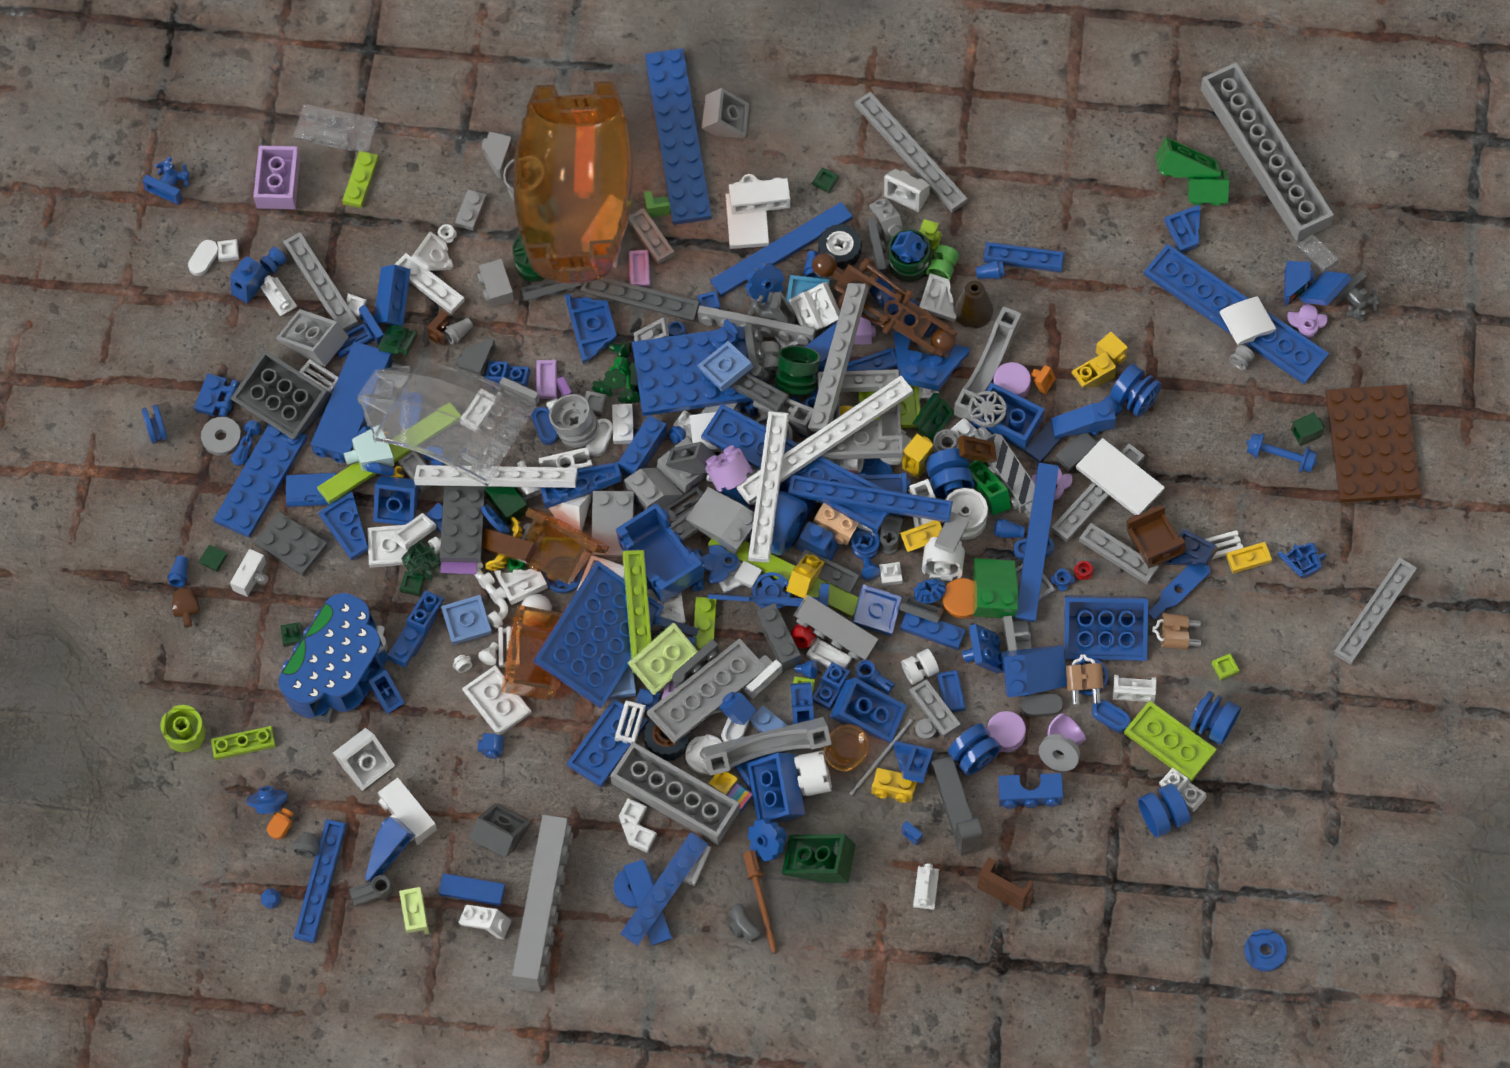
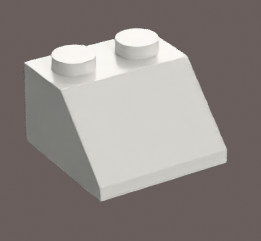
M894 169L886 174L884 177V197L919 213L930 194V185L923 179H916L910 176L905 171Z
M366 728L333 752L342 768L362 791L395 766L376 736Z

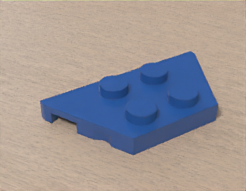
M565 294L582 363L586 364L617 339L608 302L592 300L587 297L580 299L571 297L570 294Z

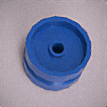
M982 723L966 730L948 749V754L954 761H961L959 767L967 776L973 775L987 766L1002 748L994 737L989 738L990 731Z

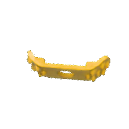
M512 517L513 537L520 538L523 536L521 533L522 528L518 525L520 522ZM497 555L495 560L485 564L486 570L497 571L505 568L508 557Z

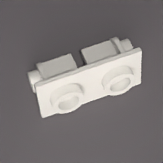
M265 277V283L260 288L280 317L297 307L277 277Z
M932 864L918 867L913 907L932 910L935 908L939 869L933 868Z

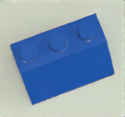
M776 753L747 764L757 820L769 818L771 823L805 815L794 754Z

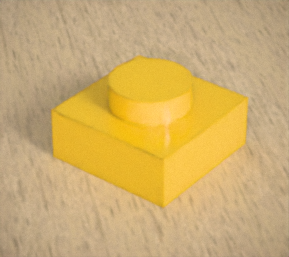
M727 771L718 773L711 779L709 786L727 796L738 782V778Z

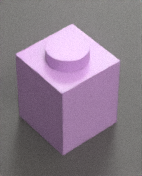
M860 318L853 345L872 344V337H876L875 325H871V321L865 318Z

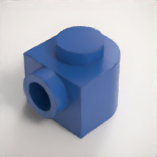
M483 733L482 740H478V752H482V755L490 759L498 758V756L503 754L504 737L498 734Z

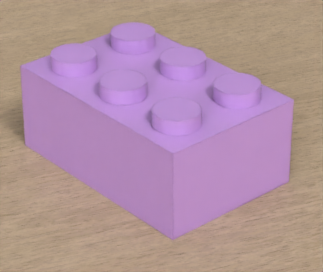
M259 146L253 196L257 208L296 209L301 160L298 147Z

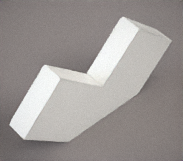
M628 798L619 815L622 828L630 846L648 853L657 833L639 825L647 810V806Z

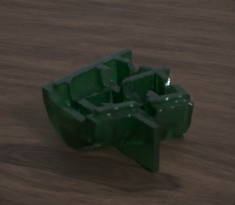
M424 538L411 546L401 557L402 563L412 575L423 573L430 581L433 580V573L430 570L441 565L439 558L435 555V548L425 546Z

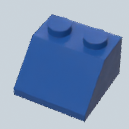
M380 476L375 483L373 522L406 525L415 519L419 500V485H415L412 479Z

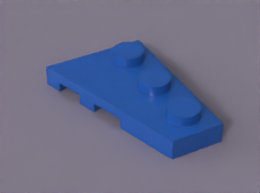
M352 491L318 512L319 517L351 561L368 551Z

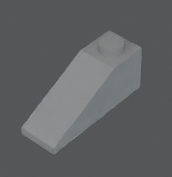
M788 399L779 412L789 413L788 423L791 429L809 437L812 431L808 426L813 408ZM756 401L753 402L754 407L767 415L768 412H774Z

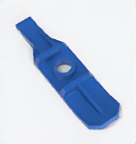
M1188 565L1161 592L1160 601L1148 612V615L1156 620L1166 609L1177 606L1211 573L1210 566ZM1181 588L1182 593H1176L1175 589Z

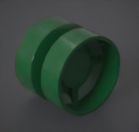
M913 229L899 231L891 238L888 262L889 269L896 278L912 282L921 279L927 273L926 271L930 263V243L923 233ZM912 231L918 234L927 244L924 256L919 261L906 263L891 249L899 233Z

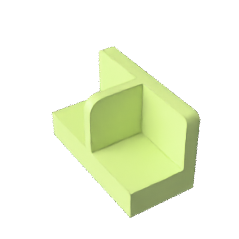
M417 887L399 891L406 932L411 933L424 930L425 935L429 934L421 888Z

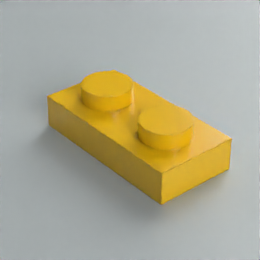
M934 520L900 533L907 553L924 547L930 538L938 537L942 527L940 521Z
M1265 542L1226 553L1232 574L1272 562Z

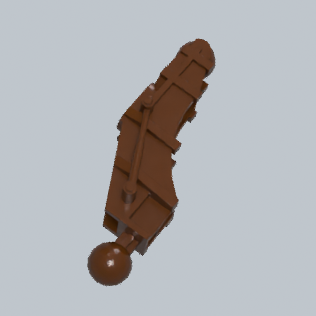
M820 253L813 259L812 269L817 276L821 278L831 276L837 280L834 288L842 293L837 301L839 309L842 307L848 283L861 281L868 287L873 284L892 296L894 300H889L885 303L884 315L865 303L864 308L879 318L876 320L863 312L862 318L882 327V331L886 335L894 328L936 356L938 354L943 357L944 354L954 349L956 335L958 334L953 331L954 328L911 302L910 300L914 295L913 292L910 290L905 292L884 274L870 265L871 260L868 258H864L858 269L848 264L845 270L837 267V262L831 254ZM867 269L872 272L869 276L864 274ZM877 276L895 288L896 291L893 293L876 282ZM891 303L898 305V312L894 315L889 314L887 311V307ZM908 314L915 316V322L912 325H906L904 322V318ZM933 322L941 327V329L936 330L932 334L931 344H929L922 337Z

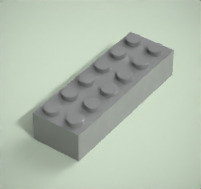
M632 742L610 775L611 783L716 845H719L740 812V805L737 801Z

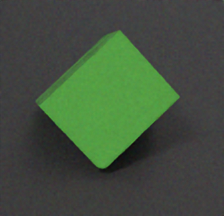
M652 191L644 192L646 210L651 218L671 215L667 196L653 198Z

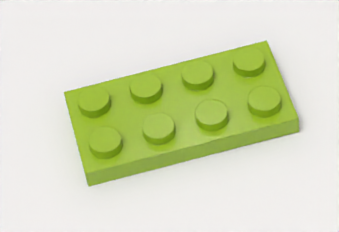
M1150 700L1124 731L1126 736L1171 769L1174 768L1189 778L1190 783L1216 752V748Z

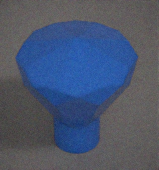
M865 557L863 559L862 578L873 580L880 575V568L871 562L870 557Z
M815 659L803 665H795L796 673H803L807 677L815 679L818 671Z
M274 888L266 889L261 895V902L268 909L276 908L281 902V895Z

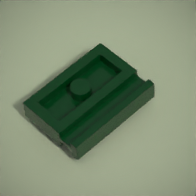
M390 325L379 343V351L393 354L401 352L404 353V356H407L417 338L418 330L411 332L409 328H404L400 325Z
M933 393L912 424L917 426L918 431L923 436L933 442L935 435L944 429L953 416L954 410L940 397L939 393Z

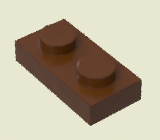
M964 435L957 438L960 457L993 463L997 460L995 442Z

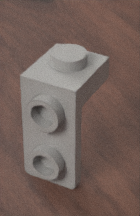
M887 198L879 199L869 205L871 211L880 221L883 237L886 242L891 240L896 233L903 230L900 215Z

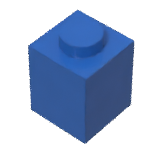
M737 692L728 693L719 706L734 724L745 725L757 710L742 693Z

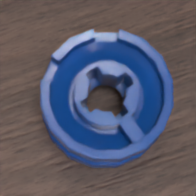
M858 529L854 532L851 542L853 554L862 560L865 557L874 558L880 548L878 533L864 529ZM864 541H867V542H869V545L867 546L866 544H862V543H863Z

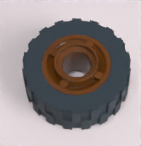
M650 719L644 730L646 750L665 761L680 758L686 752L690 733H687L674 744L670 739L662 738L666 734Z

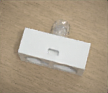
M251 549L248 550L230 582L233 591L248 597L255 583L260 585L268 583V575L262 572L266 565L263 554Z

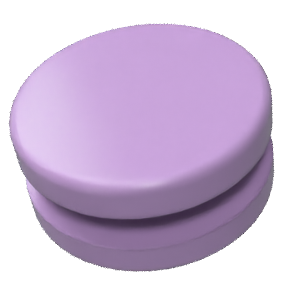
M1009 362L1001 365L996 370L993 383L1024 398L1030 390L1031 377L1029 371L1023 365Z
M1002 711L990 719L987 729L990 731L989 738L994 737L1002 746L1000 752H1013L1023 744L1026 726L1018 714Z

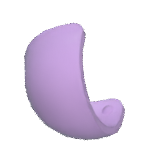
M1064 713L1055 717L1049 725L1048 736L1051 734L1064 735L1063 738L1067 740L1070 738L1077 746H1080L1086 740L1085 734L1079 725Z

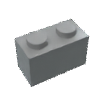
M502 259L479 265L480 273L477 274L480 285L484 284L485 290H483L485 301H490L492 308L513 302V292Z

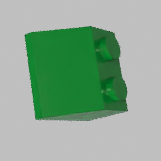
M1220 169V177H1187L1188 202H1192L1193 205L1211 203L1215 206L1228 203L1229 178L1227 170Z

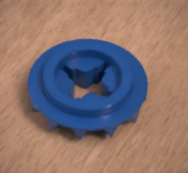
M933 577L930 580L924 579V582L917 583V587L914 588L915 599L920 603L935 602L942 598L946 592L945 583L940 578L934 579Z

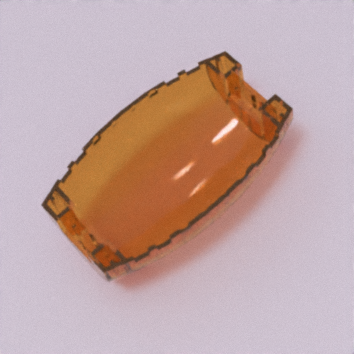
M614 81L594 82L593 94L559 96L555 84L537 85L527 104L525 118L522 119V128L520 135H518L514 158L513 194L522 243L530 264L538 275L562 283L595 281L605 277L611 271L623 242L631 210L634 181L633 151L625 111Z

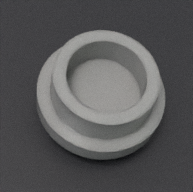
M922 719L917 722L915 731L918 737L930 739L935 735L936 727L929 719Z

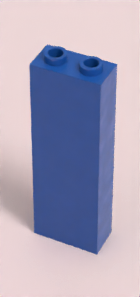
M353 342L311 442L315 455L321 458H332L338 463L346 462L344 453L354 450L352 439L367 425L393 363L391 353L382 352L378 348Z

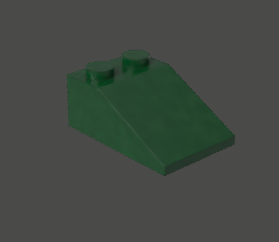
M845 834L789 835L782 874L825 883H848L856 844Z

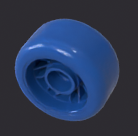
M780 491L778 495L771 553L779 556L786 554L793 546L808 514L807 503L785 491Z

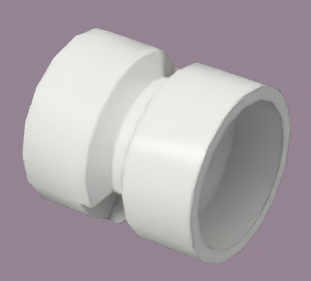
M929 649L917 653L916 658L911 656L901 661L904 673L912 685L922 681L924 676L931 677L939 673L936 660Z

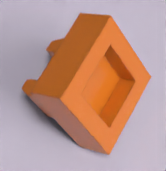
M1045 365L1041 371L1034 369L1030 375L1034 378L1033 383L1037 385L1039 392L1047 394L1056 380L1052 368Z

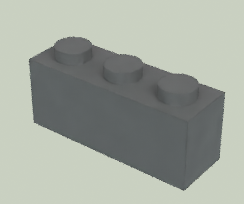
M774 603L757 610V622L776 660L782 664V672L795 667L796 664H801V655L776 604Z

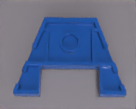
M894 332L893 341L895 343L897 370L899 376H902L909 385L938 391L951 377V373L956 368L958 369L962 360L969 356L970 348L955 345L948 358L908 350L911 339L900 332Z

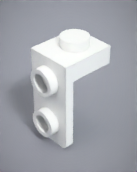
M466 905L459 924L486 929L496 938L504 939L512 920L498 909Z

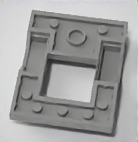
M898 370L846 371L840 392L879 391L899 377ZM818 372L819 387L823 376V372ZM839 399L832 421L840 417ZM900 403L882 414L880 420H873L821 456L827 460L902 458Z

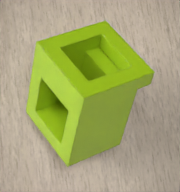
M924 219L919 232L928 238L930 251H934L942 237L939 231V223Z

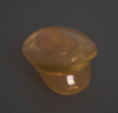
M844 724L835 728L830 734L832 745L824 746L826 760L831 766L839 771H851L857 768L866 758L870 742L867 733L854 724Z

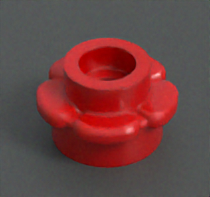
M1080 561L1075 565L1074 573L1079 580H1088L1093 576L1094 568L1089 562Z

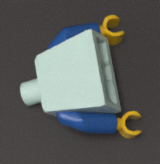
M383 424L364 426L355 435V438L352 439L354 450L344 453L347 465L358 461L362 471L403 478V475L398 474L402 471V467H392L394 466V459L386 439L388 431H383L385 426Z

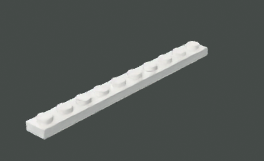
M899 376L786 452L783 458L780 483L912 395L913 389L902 376ZM760 471L737 486L738 492L748 504L757 499Z

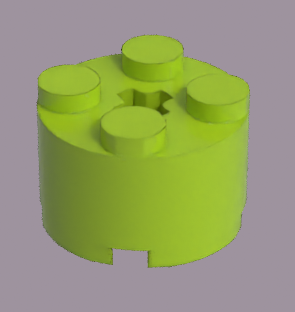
M177 705L162 717L161 731L171 749L178 752H190L201 747L205 739L206 728L200 714L193 707Z

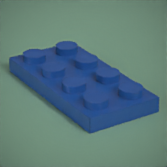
M616 699L612 700L566 763L567 767L600 788L610 777L631 745L628 742L626 744L620 740L619 742L615 741L616 731L624 708V704ZM630 708L628 709L626 720L623 726V730L621 733L622 736L625 735L626 728L629 722V718L632 709ZM636 713L629 735L630 738H632L638 713ZM644 717L638 736L644 730L646 724H648V720Z

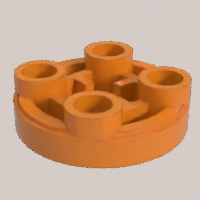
M959 578L947 584L946 592L942 597L944 610L947 614L962 619L974 618L973 580Z

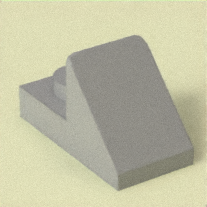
M663 317L634 333L635 341L669 337L667 320Z

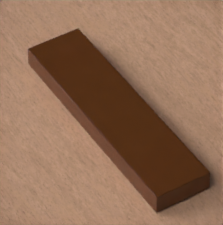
M483 528L482 550L527 564L530 563L538 545Z

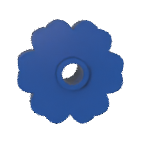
M761 263L758 269H751L747 276L749 283H747L745 289L748 295L755 300H758L759 296L763 295L764 299L761 303H766L769 292H782L783 286L781 283L784 281L782 271L771 263Z
M769 818L755 820L754 825L749 827L748 839L751 841L750 849L752 851L755 850L756 856H761L763 861L777 859L778 854L783 852L787 839L785 830L779 827L776 822L771 823Z

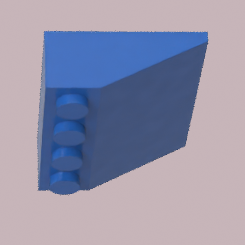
M1064 595V659H1079L1080 655L1086 654L1087 658L1097 660L1147 661V597Z

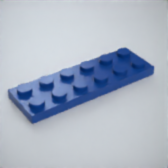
M269 424L214 517V522L250 538L305 444L307 436L301 433L294 441Z

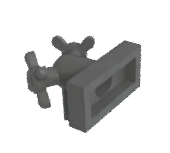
M1360 271L1352 277L1351 281L1330 303L1336 307L1347 299L1354 308L1348 306L1350 312H1347L1346 316H1352L1355 319L1364 321L1365 318L1362 315H1365L1366 311L1362 309L1369 304H1373V311H1377L1379 298L1376 294V288H1372V294L1366 297V289H1359L1365 284L1367 277Z
M769 292L766 305L764 306L760 304L764 299L763 295H760L758 300L751 301V309L748 311L749 316L754 311H758L761 316L760 318L789 324L795 323V312L782 292Z

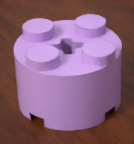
M734 445L724 449V453L719 456H712L706 460L707 466L705 470L716 489L720 492L722 491L721 488L726 487L727 490H730L748 479L746 474L748 472L752 474L753 472L741 449L735 448Z

